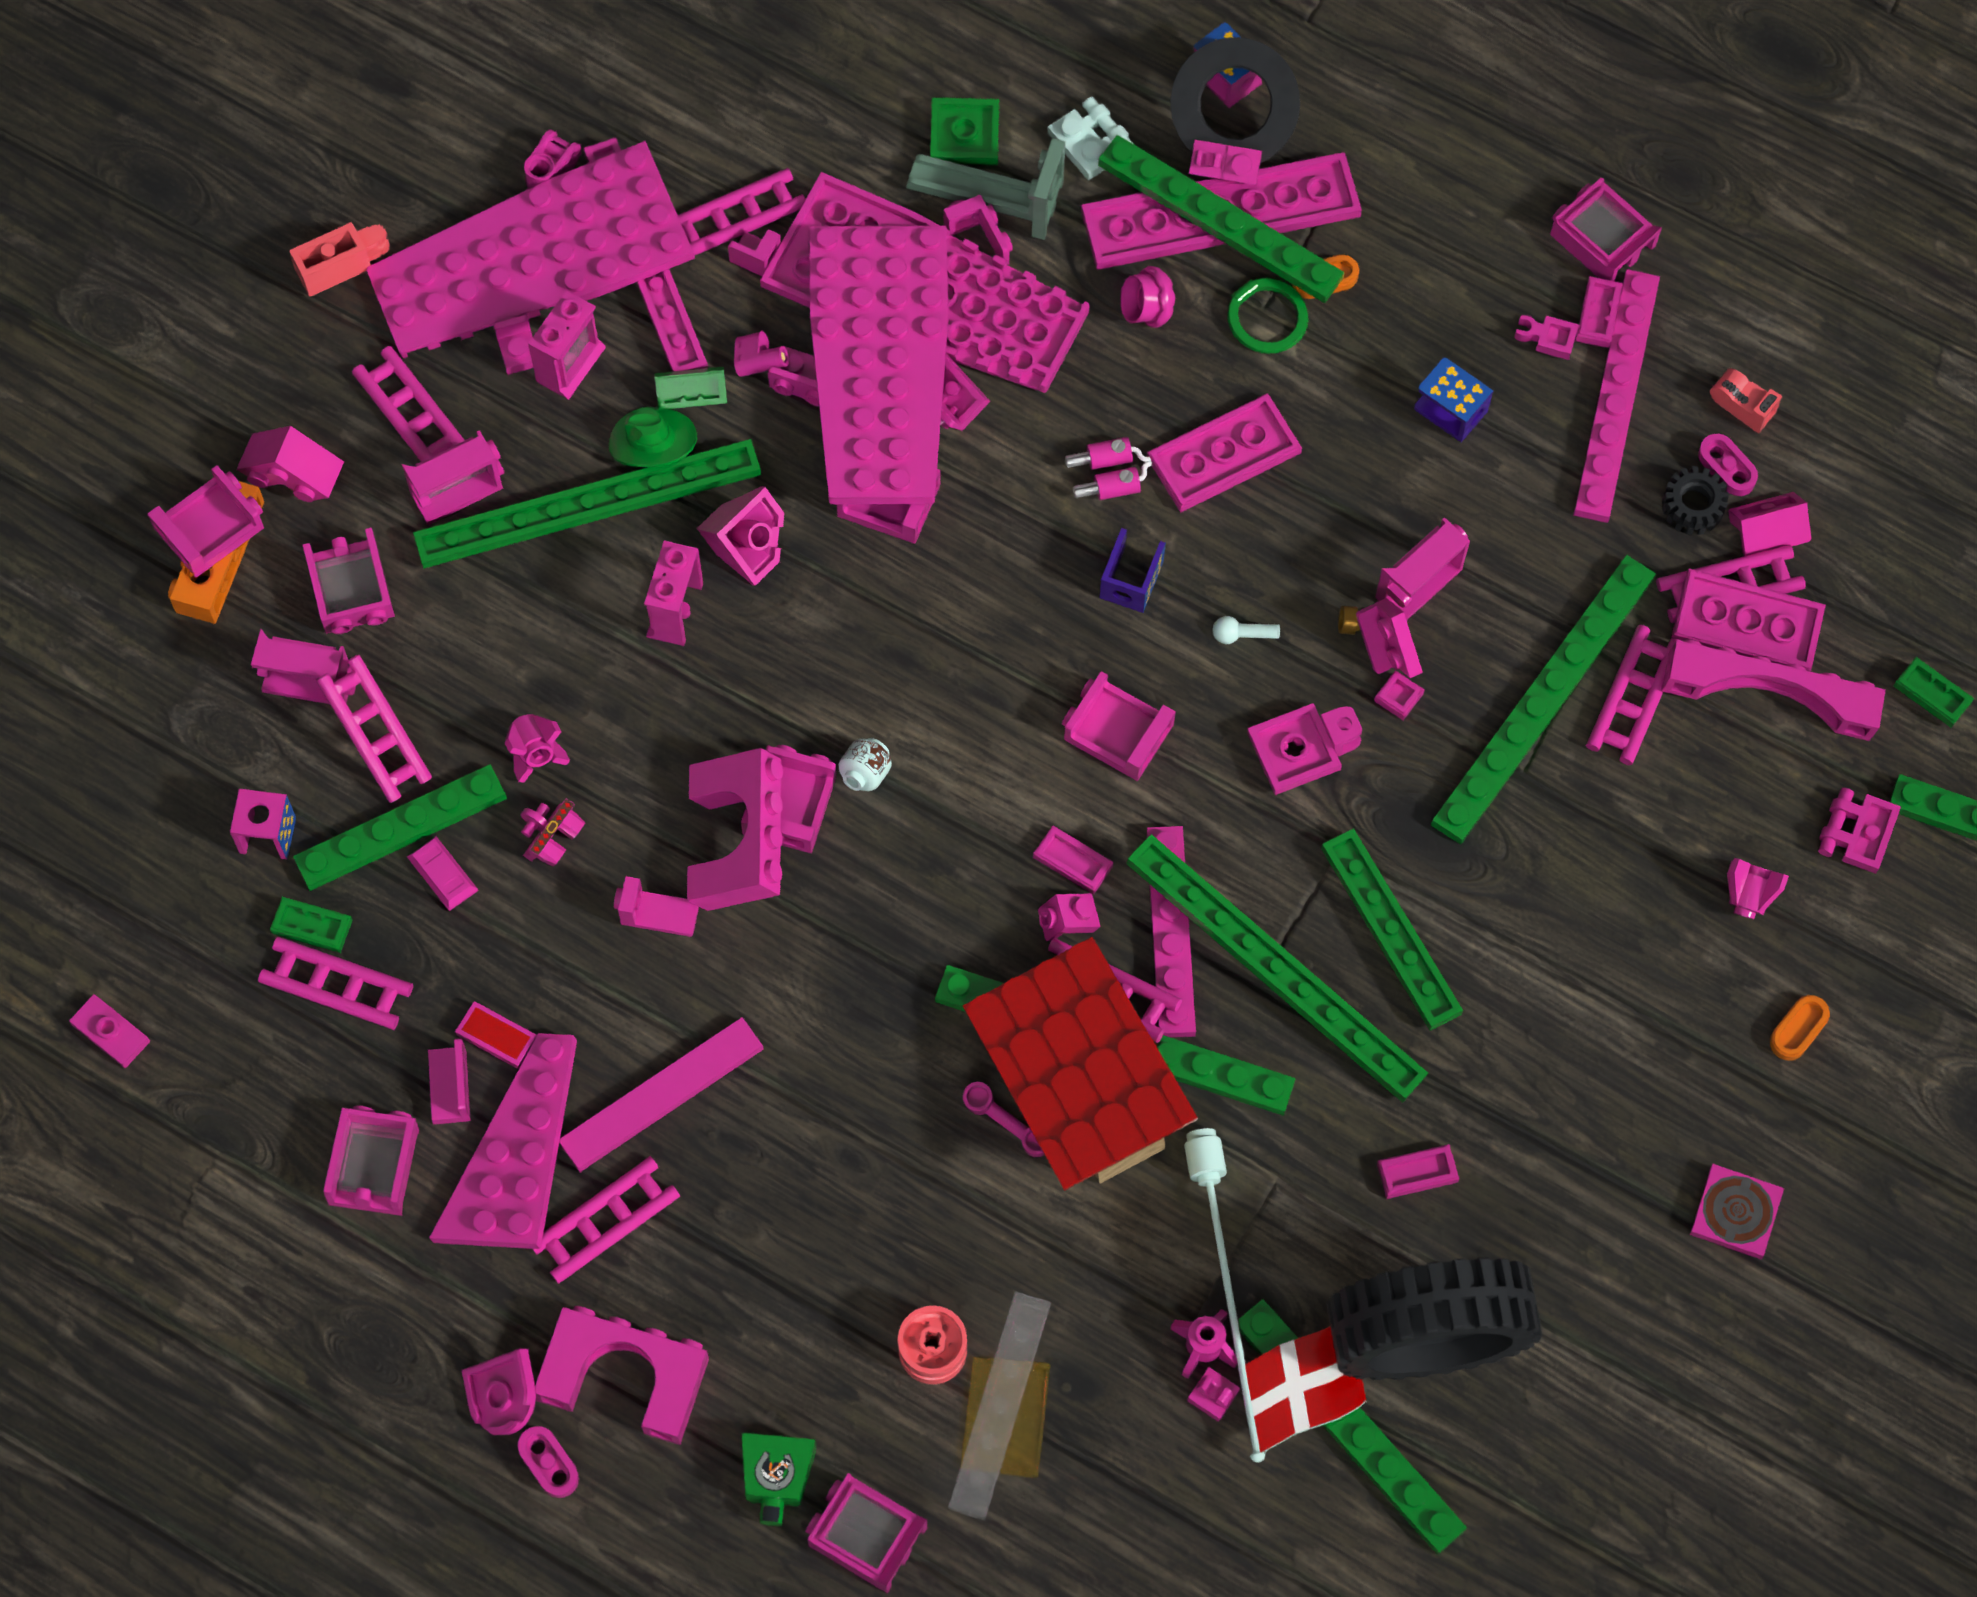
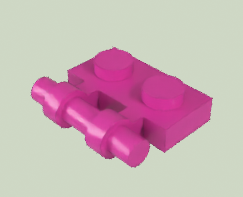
M1841 788L1838 798L1833 799L1829 811L1832 814L1829 823L1822 828L1819 837L1822 842L1818 852L1823 856L1831 857L1835 846L1846 848L1842 859L1843 862L1876 874L1880 868L1901 806L1866 794L1861 806L1852 802L1854 791L1848 788ZM1845 818L1856 820L1852 833L1842 830Z

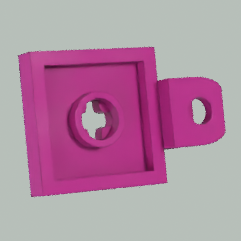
M1314 703L1252 726L1247 730V734L1275 795L1341 770L1342 764L1338 756L1356 749L1361 743L1360 735L1362 733L1361 724L1352 707L1336 708L1321 714L1320 718ZM1294 742L1296 746L1302 745L1304 749L1300 751L1299 756L1288 755L1285 752L1288 750V743Z

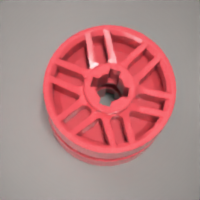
M925 1306L910 1313L901 1324L898 1333V1352L902 1367L913 1379L925 1384H941L955 1377L964 1366L967 1357V1333L960 1318L949 1309L940 1306ZM929 1341L934 1344L939 1343V1347L937 1349L930 1346L926 1347V1343Z

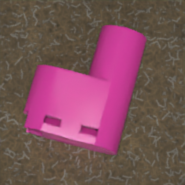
M763 331L735 339L734 367L740 377L768 371L770 366L781 368L789 364L787 349L784 346L769 349L768 337Z

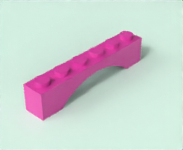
M1690 639L1676 640L1668 654L1662 692L1696 700L1710 693L1730 688H1755L1773 691L1790 697L1808 707L1822 718L1835 733L1870 741L1880 728L1886 690L1877 688L1874 684L1867 681L1852 682L1840 679L1838 675L1833 673H1814L1806 671L1800 665L1789 664L1785 666L1773 663L1766 657H1747L1736 654L1734 650L1729 648L1714 649L1702 646L1700 642Z

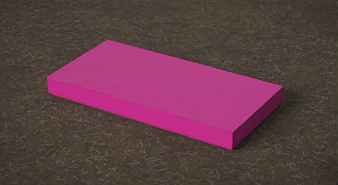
M1267 393L1148 451L1147 457L1150 456L1153 469L1181 513L1301 454L1302 447Z
M1688 569L1671 638L1695 640L1700 642L1702 646L1714 649L1729 648L1739 655L1747 657L1762 656L1768 658L1773 663L1785 666L1789 664L1800 665L1806 671H1811L1826 605Z

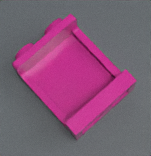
M217 465L211 469L214 477L166 513L160 506H157L148 513L155 531L196 578L264 529L260 518L263 510L252 496L245 498L239 491L242 489V486L230 471L224 474Z
M937 469L935 497L941 485L939 469ZM837 504V517L916 544L932 504Z
M1101 671L1096 680L1090 678L1084 686L1080 695L1083 700L1077 708L1072 706L1062 722V725L1065 726L1064 740L1138 781L1174 726L1176 711L1165 705L1158 711L1110 684L1107 681L1108 674Z
M767 745L766 751L780 758L783 767V776L781 778V799L783 802L781 812L782 846L812 854L837 777L836 764L823 755L812 754L807 756L797 753L795 749L786 745H777L776 747ZM745 809L741 821L743 835H745L748 825L747 809Z

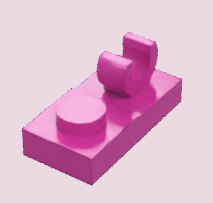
M1195 140L1189 174L1256 185L1262 151Z

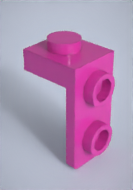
M981 194L965 201L957 200L951 203L948 208L943 209L944 226L950 230L951 236L981 225L995 254L1007 260V265L1009 264V254L1013 250L1012 243L1005 231L1000 232L997 226L998 218L991 204H985Z
M627 876L625 877L623 888H617L614 898V909H618L621 925L691 937L694 933L699 906L687 901L685 898L644 892L639 878Z

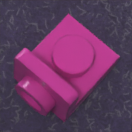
M527 315L520 317L509 316L501 322L495 323V333L507 374L533 368L528 346L533 336Z

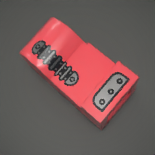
M1727 369L1710 390V395L1717 404L1758 434L1775 415L1782 398L1774 390L1770 389L1767 392L1754 382H1750L1745 375L1735 369Z

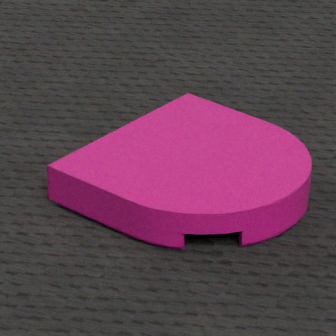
M519 1348L462 1370L469 1411L476 1424H480L493 1435H510L526 1425L533 1413L536 1400V1390L528 1349Z

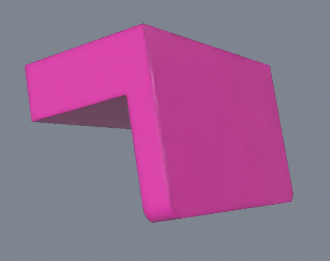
M1795 492L1728 509L1730 523L1740 531L1744 556L1786 545L1796 546L1811 541L1807 502Z
M460 1038L454 1039V1048L428 1050L433 1125L470 1121L467 1053L463 1040Z

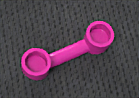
M973 1082L965 1088L963 1101L970 1112L976 1115L986 1114L1022 1141L1023 1148L1028 1155L1032 1157L1044 1155L1030 1128L996 1104L991 1089L985 1083Z

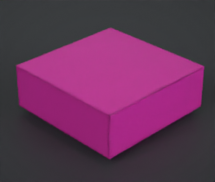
M1395 670L1377 693L1374 701L1404 721L1423 696L1424 689Z

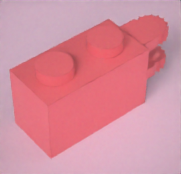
M351 222L289 250L295 271L309 297L366 272L367 267L371 266L370 261L387 253L390 244L388 239H386V230L380 224L371 225V227L356 231Z

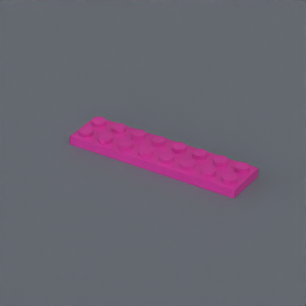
M1345 152L1259 169L1256 185L1218 178L1197 182L1279 233L1361 217L1362 212ZM1144 193L1081 205V213L1097 270L1226 244Z

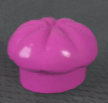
M1148 266L1141 270L1138 275L1129 276L1122 286L1120 297L1123 316L1129 323L1145 322L1148 327L1158 328L1167 323L1171 318L1173 306L1175 305V293L1170 277L1160 268Z

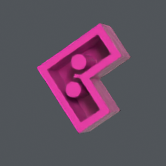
M292 426L253 433L237 470L246 475L248 482L252 485L266 488L268 486L284 484L294 491L293 494L298 499L312 502L329 498L344 461Z

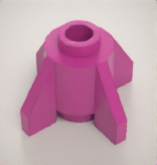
M527 714L519 716L509 726L505 745L509 753L514 754V773L518 782L524 783L533 771L532 767L543 766L550 760L553 763L562 765L569 763L570 759L566 751L555 741L561 733L557 722L538 715Z
M1734 858L1727 872L1730 896L1728 904L1735 906L1733 913L1754 920L1756 914L1764 915L1767 907L1784 891L1789 876Z
M1221 1309L1214 1317H1199L1193 1322L1174 1320L1170 1329L1186 1339L1187 1351L1191 1355L1182 1372V1376L1189 1379L1198 1361L1210 1362L1218 1357L1226 1364L1236 1368L1238 1364L1236 1354L1225 1342L1226 1331L1222 1325L1228 1315L1226 1311ZM1208 1335L1212 1337V1340L1206 1341L1201 1337Z

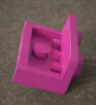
M946 353L940 425L945 429L951 427L962 431L985 408L990 400Z

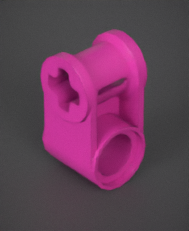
M548 130L524 163L527 189L572 170L580 157L581 145L575 142L571 144L559 138L557 132ZM538 174H545L544 176L540 177L536 176Z

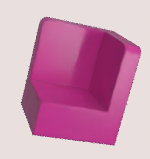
M769 229L762 239L749 233L743 234L739 243L730 242L728 246L729 261L763 276L781 244L780 234Z

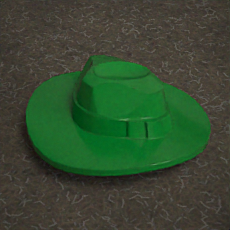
M658 407L640 408L626 414L614 426L609 438V451L617 462L635 467L665 466L682 460L693 450L697 442V430L693 422L680 412L671 409L658 410Z

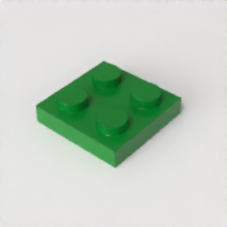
M932 98L930 157L956 164L998 165L999 99Z

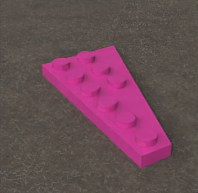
M538 1033L430 1236L433 1243L541 1249L577 1045L574 1035Z

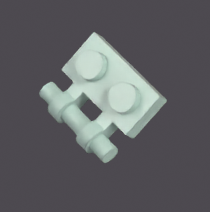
M1093 97L1088 98L1083 103V107L1089 113L1086 117L1082 118L1074 109L1048 126L1049 136L1065 141V154L1088 181L1104 171L1103 168L1098 166V158L1117 134L1131 142L1128 138L1129 134L1121 125L1117 126L1110 118V111L1103 104L1099 105ZM1098 126L1107 134L1102 140L1093 131Z

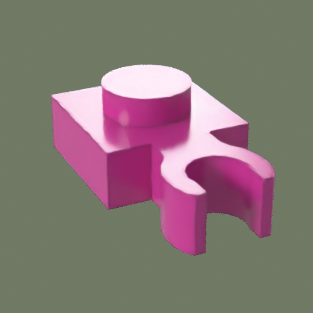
M1520 316L1518 325L1528 327L1529 331L1516 329L1514 337L1516 340L1521 342H1538L1537 352L1569 360L1579 324L1546 316L1544 323L1541 324L1537 323L1530 316Z

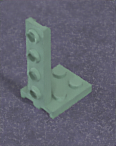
M1052 138L1048 151L1042 150L1038 162L1039 177L1038 179L1033 178L1031 183L918 154L916 155L906 188L953 201H965L981 194L985 204H991L995 212L1032 221V237L1045 240L1047 226L1056 207L1055 201L1059 189L1062 188L1064 182L1065 141Z

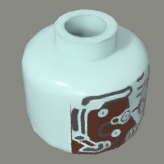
M868 738L855 740L842 756L838 766L843 782L847 787L855 791H872L880 785L889 772L892 763L888 748L879 740Z

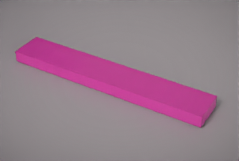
M742 1017L561 1137L559 1144L580 1173L764 1050L763 1045Z

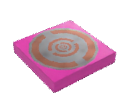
M1712 1164L1690 1235L1762 1259L1784 1188Z

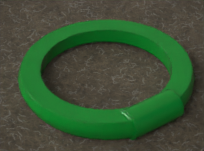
M1270 278L1250 279L1231 294L1227 319L1232 334L1242 345L1255 352L1273 354L1288 350L1301 340L1308 325V310L1301 295L1287 283ZM1259 291L1280 293L1288 298L1296 309V328L1288 337L1277 342H1262L1254 339L1246 333L1240 324L1238 316L1240 305Z

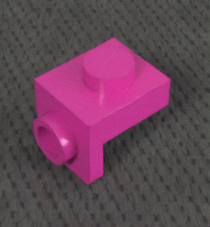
M1056 894L1038 909L1039 923L1043 928L1046 941H1052L1053 938L1057 939L1063 933H1093L1101 927L1092 894Z

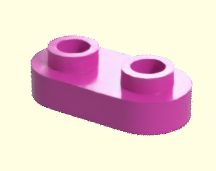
M1722 434L1707 436L1702 441L1698 451L1701 464L1705 468L1710 469L1709 473L1712 476L1715 473L1720 476L1718 483L1725 482L1727 486L1726 491L1734 496L1749 494L1754 489L1758 479L1756 467L1727 436ZM1716 452L1721 458H1713L1710 453ZM1733 478H1741L1744 483L1738 484L1734 482Z
M541 1426L525 1430L518 1441V1451L521 1458L548 1495L555 1498L569 1496L574 1492L579 1482V1475L575 1465L550 1430ZM543 1443L545 1450L541 1454L532 1453L534 1444ZM558 1473H563L567 1476L566 1481L562 1485L553 1483V1478Z

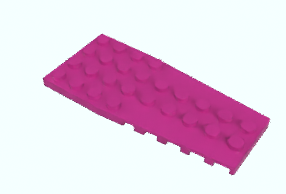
M644 141L546 180L367 267L366 270L402 358L408 357V352L427 346L429 350L441 347L440 342L461 336V339L464 340L473 337V332L490 326L494 327L495 323L501 322L509 316L520 317L527 315L528 319L540 316V311L554 307L566 290L587 301L695 259V255L647 143Z
M821 172L760 280L761 287L810 308L809 226L940 225L907 208ZM947 229L948 330L946 353L956 363L1043 393L1047 392L1089 313V303L1084 302L1081 304L1067 297L1066 291L1055 286L1052 289L1036 280V275L1028 271L1022 273L1008 266L1007 260L997 255L993 258L978 250V245L967 239L963 242L951 236L950 230Z
M809 226L810 325L829 503L832 505L935 503L948 330L946 226Z

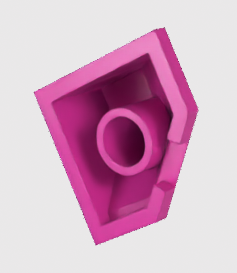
M761 486L720 505L697 530L717 556L751 585L755 586L780 561L781 548L777 546L779 527H783L784 512L766 487Z

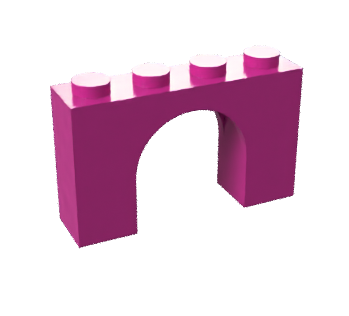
M762 748L689 765V799L709 810L744 802L748 812V825L741 843L732 853L718 860L688 866L687 901L710 911L780 895V881L782 879L780 850L783 841L781 834V812L783 809L781 778L783 776L781 759Z
M574 1306L573 1310L563 1307L535 1385L536 1401L573 1412L585 1374L592 1363L602 1355L612 1351H631L644 1357L652 1365L656 1375L655 1387L642 1423L644 1434L680 1445L709 1361L707 1351L702 1349L703 1345L686 1338H682L681 1342L667 1339L666 1333L654 1328L647 1327L645 1331L630 1328V1322L618 1317H610L609 1321L597 1318L594 1311L585 1307Z

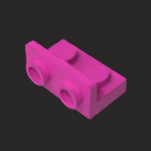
M785 347L789 354V364L781 368L770 366L768 371L769 387L781 395H795L819 407L814 356Z
M1385 598L1356 613L1373 670L1377 674L1391 668L1395 670L1400 669L1409 678L1423 673L1404 612Z

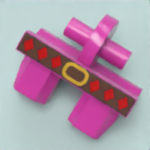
M566 798L557 806L548 820L544 817L550 808L544 803H541L536 811L525 808L522 811L521 817L527 824L521 833L530 838L535 830L540 831L523 854L524 857L531 862L538 858L552 867L558 863L566 849L551 839V837L558 829L573 840L585 824L578 814L571 810L575 805L573 802Z

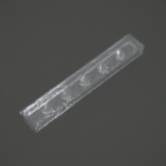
M1018 1292L1014 1293L949 1503V1510L982 1520L986 1519L1051 1307V1302Z

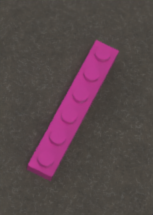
M1183 826L1147 827V838L1152 834L1185 862ZM1149 884L1155 986L1182 999L1181 1006L1177 1012L1167 1008L1163 1010L1158 1019V1027L1163 1029V1035L1168 1037H1194L1196 1035L1189 918Z

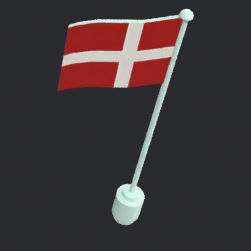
M1198 1129L1186 1135L1187 1142L1184 1144L1190 1180L1198 1182L1199 1186H1207L1253 1454L1250 1455V1458L1254 1462H1261L1265 1457L1264 1452L1295 1434L1341 1419L1366 1402L1363 1379H1356L1354 1376L1348 1377L1338 1370L1331 1326L1281 1344L1245 1364L1214 1185L1221 1182L1220 1178L1227 1174L1221 1138L1216 1136L1214 1129Z

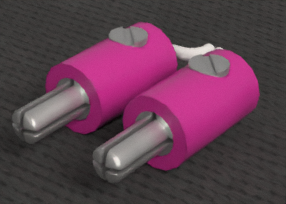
M1128 437L1087 444V452L1065 456V463L1068 468L1089 464L1091 470L1133 462L1132 452H1135L1138 458L1145 462L1141 468L1142 474L1140 476L1136 467L1094 475V482L1073 487L1075 498L1097 494L1099 500L1140 493V481L1145 479L1147 468L1152 466L1150 456L1145 457L1140 449L1131 447Z

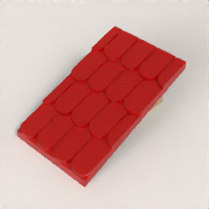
M1093 937L1074 945L1049 960L1043 961L1038 966L963 1005L966 1014L1064 1191L1093 1175L1096 1176L1101 1184L1164 1150L1166 1136L1198 1120L1177 1080L1167 1066Z

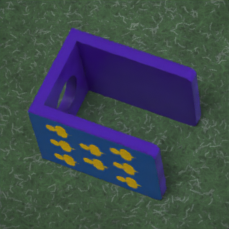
M1443 358L1419 385L1418 391L1423 395L1415 403L1414 409L1462 443L1488 412L1493 390L1449 359Z
M1121 528L1101 578L1100 599L1144 613L1164 561L1166 543L1159 542L1143 586L1140 588L1113 579L1126 547L1127 529ZM1116 591L1126 593L1130 597L1122 596L1118 594Z

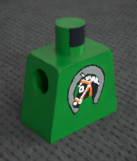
M743 1433L742 1447L747 1502L761 1503L760 1524L781 1526L784 1506H801L816 1454L815 1439Z

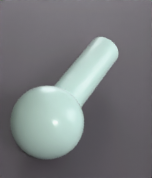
M1223 616L1214 623L1213 635L1218 642L1223 644H1231L1238 638L1279 639L1280 625L1241 624L1233 617Z

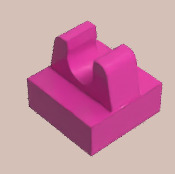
M1208 1367L1187 1401L1219 1422L1240 1392V1387Z

